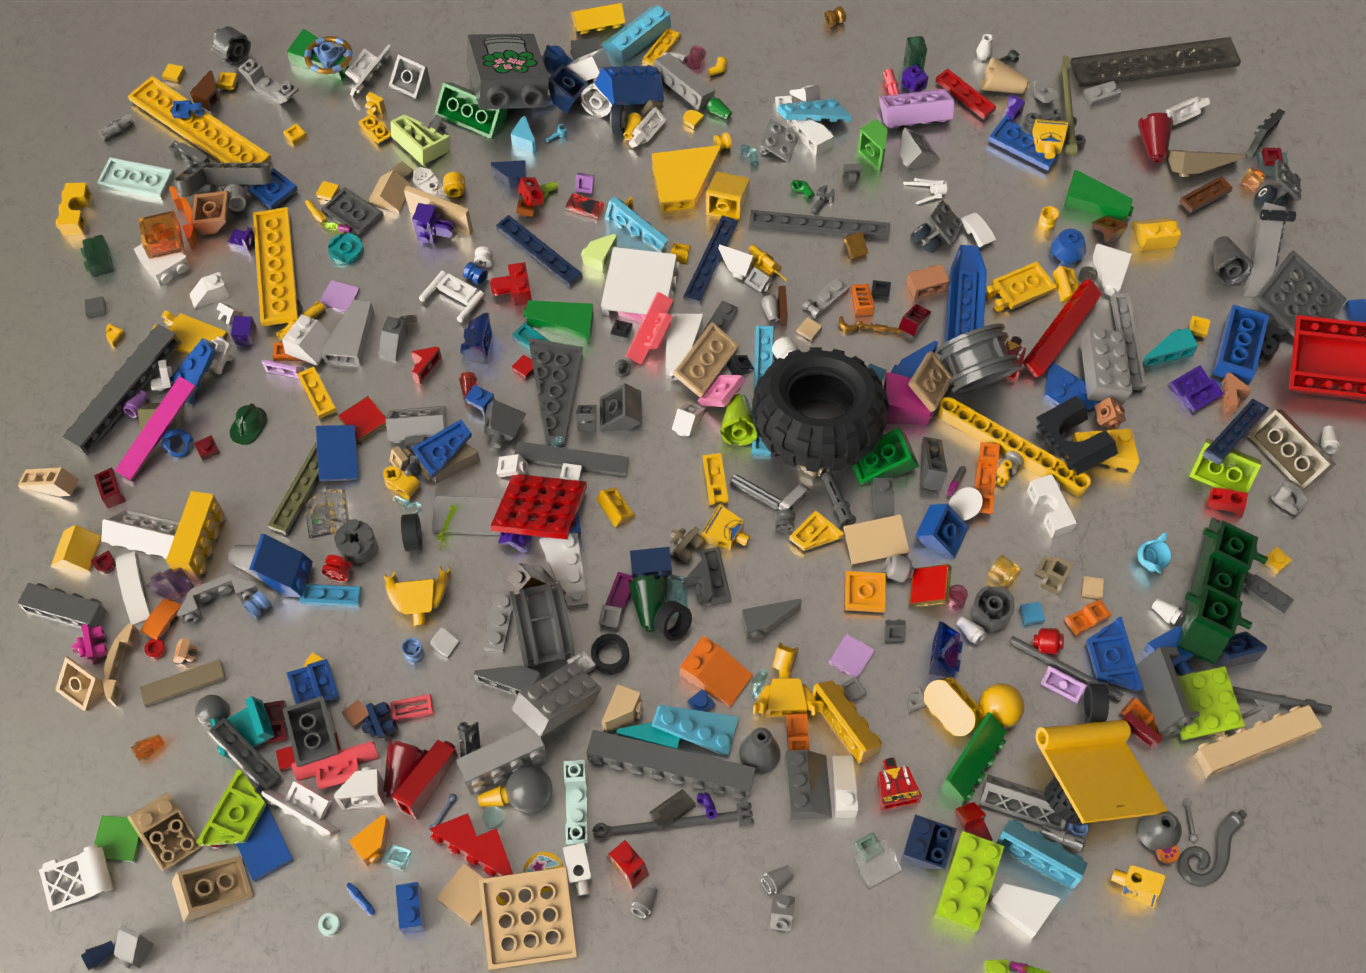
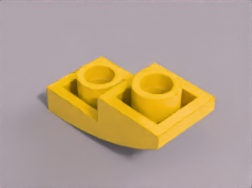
M373 113L359 121L361 128L376 143L380 144L391 137L389 129L383 122L380 123Z

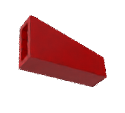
M437 740L395 792L392 798L399 810L416 820L418 819L458 757L456 747L452 743Z

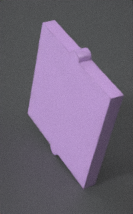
M331 280L326 290L323 291L324 294L320 302L325 307L346 312L351 302L356 299L360 288Z
M845 634L828 663L840 669L841 673L845 672L852 677L856 676L858 679L875 650L862 643V640L858 641Z

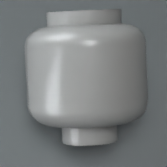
M894 554L886 559L883 571L886 572L887 578L903 583L913 576L914 567H912V561L909 558Z

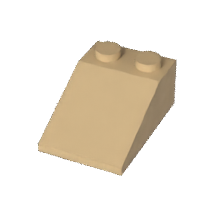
M241 856L177 872L172 880L183 922L207 916L253 897Z

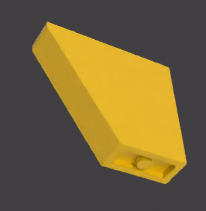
M720 145L652 153V166L661 213L696 209L720 160Z

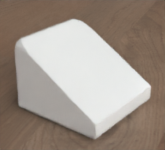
M441 627L430 641L432 649L448 658L460 641Z

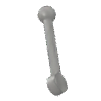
M1185 798L1182 804L1186 807L1191 831L1190 840L1197 842L1198 835L1195 834L1190 808L1192 801L1189 798Z

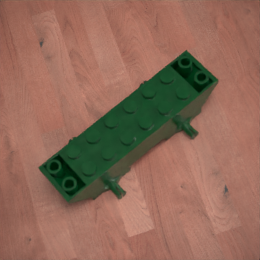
M1212 517L1209 527H1205L1202 535L1206 536L1192 591L1187 592L1185 599L1189 602L1177 647L1215 664L1230 638L1235 635L1236 627L1240 625L1249 630L1253 622L1241 616L1243 602L1240 601L1246 573L1251 569L1253 560L1265 564L1268 557L1258 553L1257 536L1228 522Z

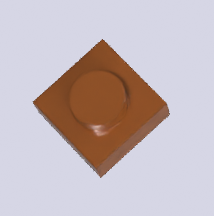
M519 199L516 213L524 217H533L536 206H527L525 200Z

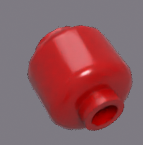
M1041 628L1038 631V635H1034V647H1038L1040 653L1056 655L1064 648V634L1060 633L1057 628Z

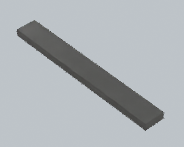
M751 210L749 221L750 228L834 236H848L864 232L865 236L863 237L866 239L887 241L889 240L890 223L759 210Z

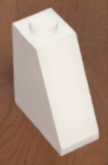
M1096 244L1092 258L1098 287L1102 293L1109 296L1119 293L1132 255L1131 253Z
M1004 883L1000 889L995 887L991 892L989 898L992 900L988 906L1030 938H1033L1060 899L1057 896Z

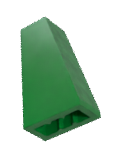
M302 29L287 50L290 63L309 69L304 60L305 50L313 41L319 38L309 31ZM313 50L311 54L312 63L324 68ZM342 55L341 58L333 66L342 63L345 59V56ZM349 65L340 72L324 75L342 81Z
M1074 170L1064 207L1100 217L1109 216L1126 222L1128 216H1132L1134 207L1131 206L1132 198L1080 171Z
M528 300L527 307H524L523 316L527 318L529 326L591 344L594 318L593 304Z

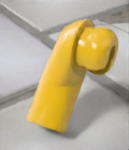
M1009 460L1003 461L996 471L998 477L996 482L1001 487L1009 483L1010 480L1009 469L1012 467V463Z

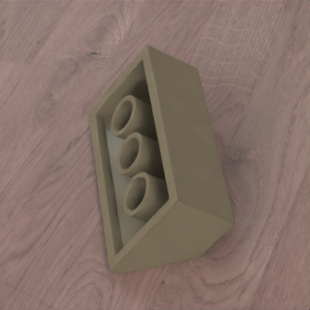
M1281 409L1274 410L1248 435L1302 491L1322 478L1336 465Z

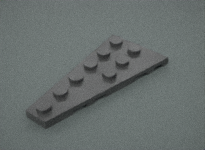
M529 338L545 440L548 443L565 445L583 347Z

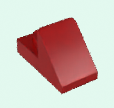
M437 346L411 352L413 361L416 362L412 369L415 382L421 384L442 359L440 348Z
M975 802L955 809L965 832L989 841L993 840L984 821L986 814Z

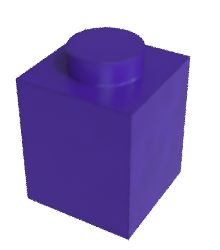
M234 316L231 337L235 345H253L256 332V324L253 317Z

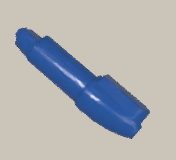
M348 883L347 889L351 897L358 902L365 912L373 915L375 910L363 896L362 892L352 883Z

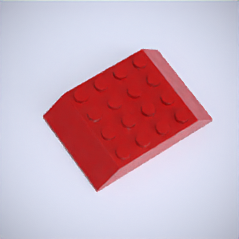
M1297 315L1289 390L1306 395L1366 401V322Z

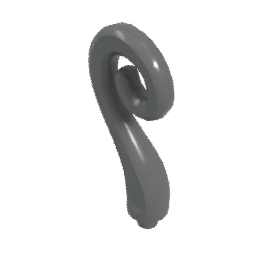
M1241 809L1237 813L1234 811L1230 812L1221 823L1218 831L1217 860L1210 871L1199 874L1193 871L1189 865L1190 858L1196 855L1201 859L1199 863L1200 869L1204 870L1209 867L1211 863L1209 853L1202 847L1191 846L1181 853L1179 869L1187 881L1197 885H1207L1217 881L1224 874L1229 863L1232 837L1245 824L1243 819L1247 817V813Z

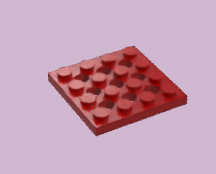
M523 474L512 475L491 523V531L568 540L587 489V482Z

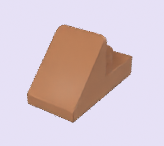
M1227 373L1222 382L1225 414L1233 415L1240 406V399H1247L1251 392V389L1232 373Z

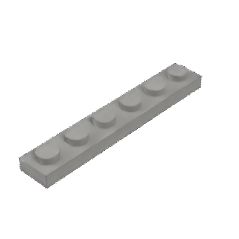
M1112 294L1110 299L1116 331L1124 332L1132 390H1145L1147 384L1130 294Z

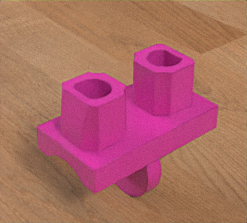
M88 624L82 625L83 637L77 638V643L72 645V651L79 653L80 657L87 656L88 659L92 660L93 665L99 664V658L108 655L105 643L96 645L97 640L105 638L104 629L101 626L90 628Z

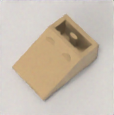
M169 792L127 816L137 835L162 871H165L201 848L196 843L197 838Z

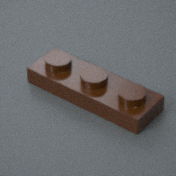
M1220 176L1181 197L1179 202L1191 214L1230 193L1233 187Z

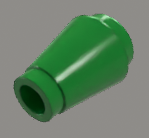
M713 97L709 101L707 109H709L710 113L726 120L730 118L732 111L720 98Z

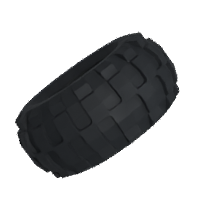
M810 347V350L807 352H801L798 349L789 352L788 356L784 359L778 358L767 368L764 376L760 377L754 389L752 400L753 424L768 451L775 457L781 456L787 465L794 468L797 465L806 466V471L818 472L819 468H828L830 472L842 470L847 463L853 466L860 462L871 450H874L883 438V432L886 429L888 419V397L886 391L883 390L881 380L873 368L867 369V366L864 364L865 361L857 356L850 358L845 355V351L834 348L833 351H823L822 347ZM808 400H825L840 406L846 413L831 419H815L800 413L794 407Z

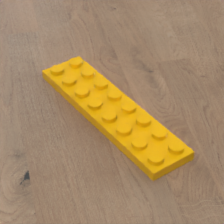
M288 207L254 212L253 224L261 325L264 327L288 323L292 320L296 321L298 320V307Z

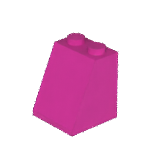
M886 372L883 386L889 402L887 424L928 425L929 419L933 418V412L928 410L909 387L908 383L911 378Z

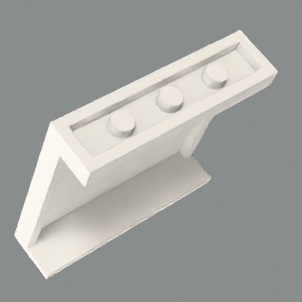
M613 247L601 303L602 316H609L610 310L646 315L657 292H661L673 300L674 291H672V287H676L677 276H675V272H679L680 262H677L676 254ZM671 306L667 314H671Z

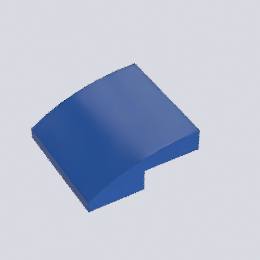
M327 659L307 664V667L286 673L295 704L323 696L327 702L339 698Z

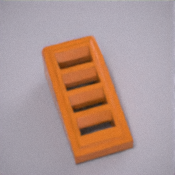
M869 284L851 285L856 317L874 315L875 307Z

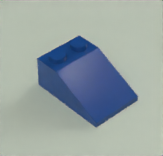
M261 534L249 570L281 596L302 597L313 561L303 552L266 534Z

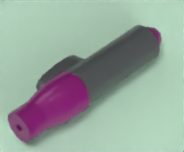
M965 466L959 467L949 485L948 495L952 496L957 490L966 472Z

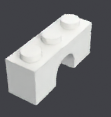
M1052 474L1032 480L1027 490L1035 506L1048 504L1054 510L1047 513L1044 520L1051 538L1073 532L1077 524V518L1071 512L1067 498L1062 495L1059 482L1054 479Z

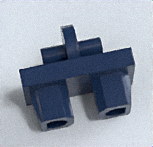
M381 702L377 705L372 703L365 705L370 717L364 719L366 724L361 728L363 733H370L371 737L378 735L379 738H384L388 742L392 739L391 734L399 729L394 719L390 718L385 721L383 718L391 713L389 704Z

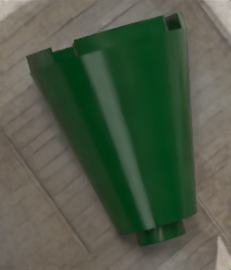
M655 576L635 577L633 582L631 580L628 581V585L641 628L645 629L646 632H655L653 621L656 612L665 603L668 578L660 576L659 580L655 579Z

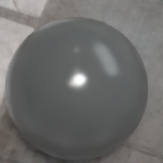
M523 766L515 770L508 778L506 795L510 804L515 809L525 813L536 812L544 808L552 796V782L548 774L541 768Z

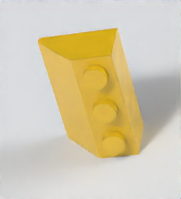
M622 3L571 11L575 30L577 32L580 31V34L590 33L589 29L595 28L596 31L606 30V26L611 25L612 29L622 27V23H625Z

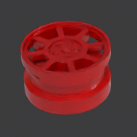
M328 555L325 560L326 565H323L321 572L330 579L345 582L349 578L348 572L352 570L353 564L349 560L345 562L343 560L344 557Z

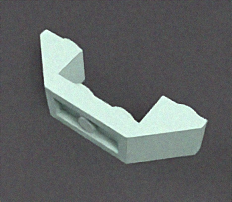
M585 760L564 761L566 846L580 843L586 845L588 844V802Z

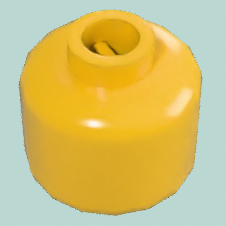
M449 172L444 176L443 190L446 195L457 198L465 193L466 182L461 173Z

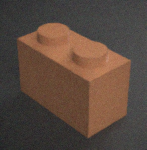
M942 264L908 273L906 285L913 300L947 292L950 281Z

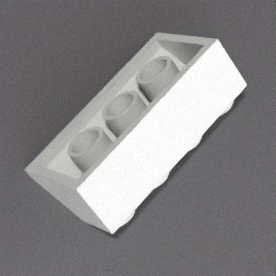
M122 508L103 519L102 541L112 546H124L129 550L144 551L148 555H161L166 559L180 522Z

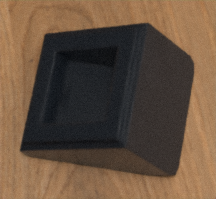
M732 355L727 362L732 375H744L754 370L747 355Z

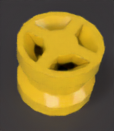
M728 132L723 133L721 136L714 135V145H720V152L723 149L729 150L732 148Z

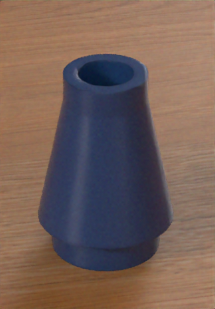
M110 940L107 943L86 949L85 953L81 954V957L87 969L91 970L92 968L96 969L114 954L115 947Z

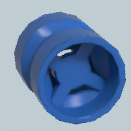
M469 262L463 271V277L473 280V283L478 286L482 285L488 276V271L482 267L479 268L474 262Z

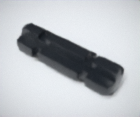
M1262 209L1259 218L1260 220H1286L1293 222L1296 219V212H1286L1284 210H1271L1269 212V210Z

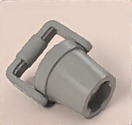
M231 184L219 187V192H229L228 206L231 210L241 211L245 208L246 197H249L247 185Z

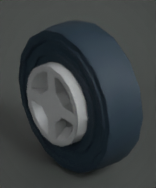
M613 105L610 113V125L613 133L616 135L623 134L626 126L624 105Z

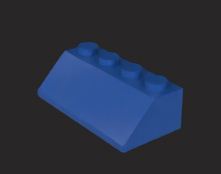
M651 65L602 67L595 81V85L612 105L647 104L649 100L661 103L664 101L662 77L656 68Z

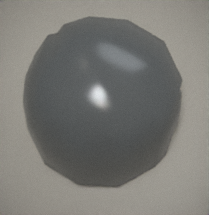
M207 695L201 698L195 708L197 720L206 726L212 725L210 721L212 718L218 720L227 719L230 713L229 704L217 695Z

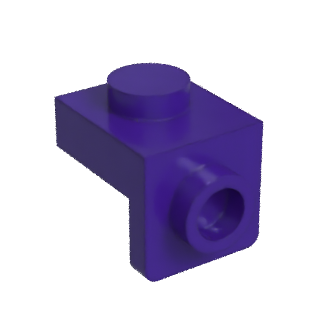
M501 532L498 543L500 545L509 544L521 553L528 551L532 536Z

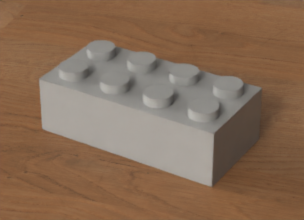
M1089 327L1080 339L1088 400L1102 402L1111 397L1123 405L1132 393L1124 332Z
M571 662L519 692L512 710L541 737L592 706L602 687L578 665Z
M527 726L456 761L472 795L484 792L487 787L493 784L499 785L506 781V778L510 777L520 767L543 764L544 760L547 759L541 737L530 726Z

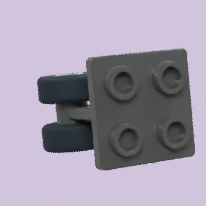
M1277 159L1275 161V175L1279 186L1276 189L1272 185L1262 187L1255 195V201L1260 205H1264L1266 202L1285 207L1287 200L1283 195L1287 192L1297 201L1301 199L1300 177L1296 173L1293 174L1285 162L1282 163Z
M941 200L928 217L935 228L931 231L928 223H924L912 232L911 238L915 242L922 241L924 244L922 249L932 252L941 243V239L938 237L939 233L948 244H952L964 225L960 218L953 213L950 206L944 200Z

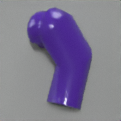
M707 792L698 793L697 804H704L707 817L714 819L717 816V811L710 794Z

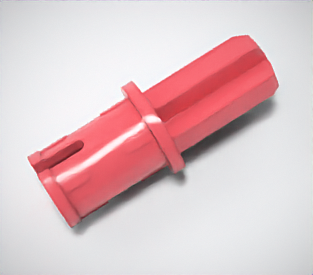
M886 69V71H883V76L889 95L900 94L893 69Z

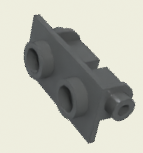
M461 722L457 729L459 739L462 740L460 742V757H463L480 749L481 746L478 722L471 726L467 722Z

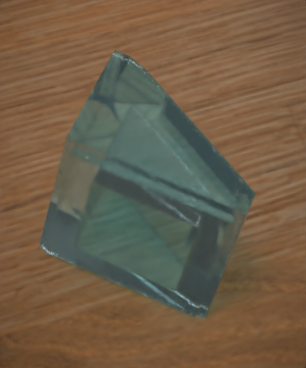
M392 844L383 857L382 863L385 866L404 872L412 851Z

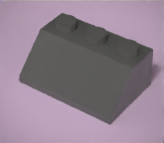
M809 750L786 751L785 770L790 820L832 818L826 755Z

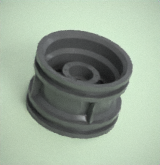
M1003 323L991 324L964 333L945 342L936 349L937 354L942 355L940 362L948 363L953 377L948 380L950 386H954L952 389L953 394L966 393L1002 380L1021 369L1020 364H1015L1017 356L1009 355L1005 347L1004 341L1009 336L1007 332H1003L1005 329Z
M556 581L555 586L552 587L550 583L532 588L519 589V594L509 591L524 667H528V662L534 661V665L565 659V654H570V657H574L573 637L560 581Z

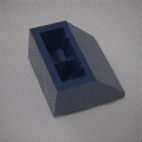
M915 814L901 862L923 869L945 870L957 828Z

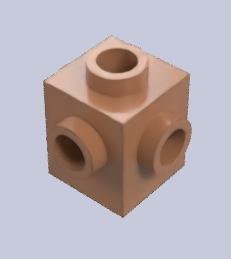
M1111 397L1094 406L1097 413L1096 419L1101 426L1115 429L1126 421L1124 407L1119 401Z

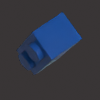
M418 882L396 885L400 931L403 935L424 932L422 888Z

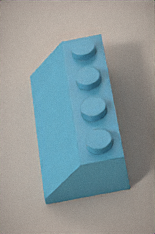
M659 5L650 7L603 42L601 46L624 64L661 36L665 30L671 28L670 14Z
M1009 819L996 842L1004 846L1003 852L1070 890H1073L1082 880L1088 864L1080 855L1069 853L1059 843H1051L1044 839L1041 833L1026 829L1024 824L1017 820L1012 821Z

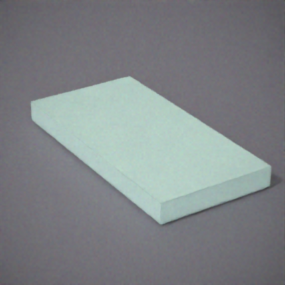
M110 157L96 184L99 188L162 200L175 172L172 169Z

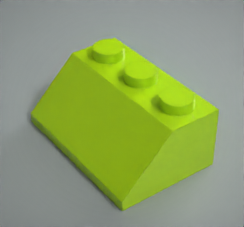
M1206 438L1189 477L1216 488L1248 493L1261 467V460L1234 449L1218 465L1203 456L1204 451L1213 442V440Z

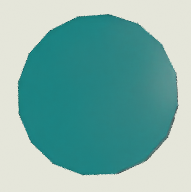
M353 233L338 234L328 244L330 258L338 264L348 265L354 263L363 255L364 247L362 240Z

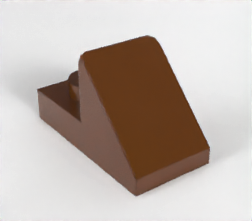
M1104 216L1092 222V228L1104 234L1106 245L1120 239L1128 226L1127 222L1109 216Z

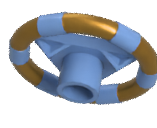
M326 36L316 39L307 47L304 60L308 68L318 74H335L349 65L352 60L353 51L346 40L335 36ZM330 42L337 43L343 47H333ZM313 50L324 68L312 63L311 54ZM346 52L344 61L336 66H333Z

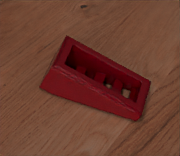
M915 304L902 317L899 329L914 336L931 315V311Z
M112 467L94 475L101 499L107 508H112L125 501L124 494Z

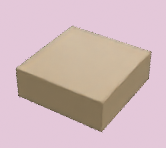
M807 317L797 328V333L812 342L822 330V326Z
M1084 576L1081 597L1102 599L1104 579Z

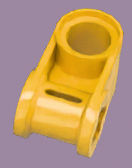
M389 466L383 471L386 487L404 499L409 500L421 486L420 481L412 475L406 476L404 471L395 466Z
M779 642L773 667L781 671H790L795 664L799 648L795 647L794 649L783 646Z

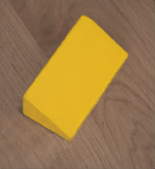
M1059 266L1052 275L1060 300L1066 302L1077 290L1079 283L1073 268Z
M616 487L601 490L596 498L614 527H618L636 516Z

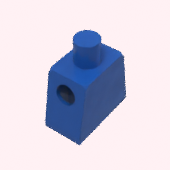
M1179 625L1148 642L1143 649L1144 652L1149 656L1159 647H1177L1182 629ZM1177 647L1179 655L1171 660L1174 669H1177L1182 676L1191 674L1193 669L1187 662L1194 655Z

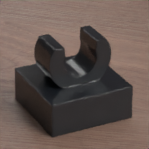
M615 320L610 338L628 342L633 329V323Z

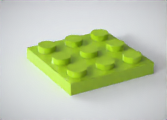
M1225 666L1177 677L1189 711H1198L1200 714L1193 724L1181 729L1180 736L1182 741L1245 727Z

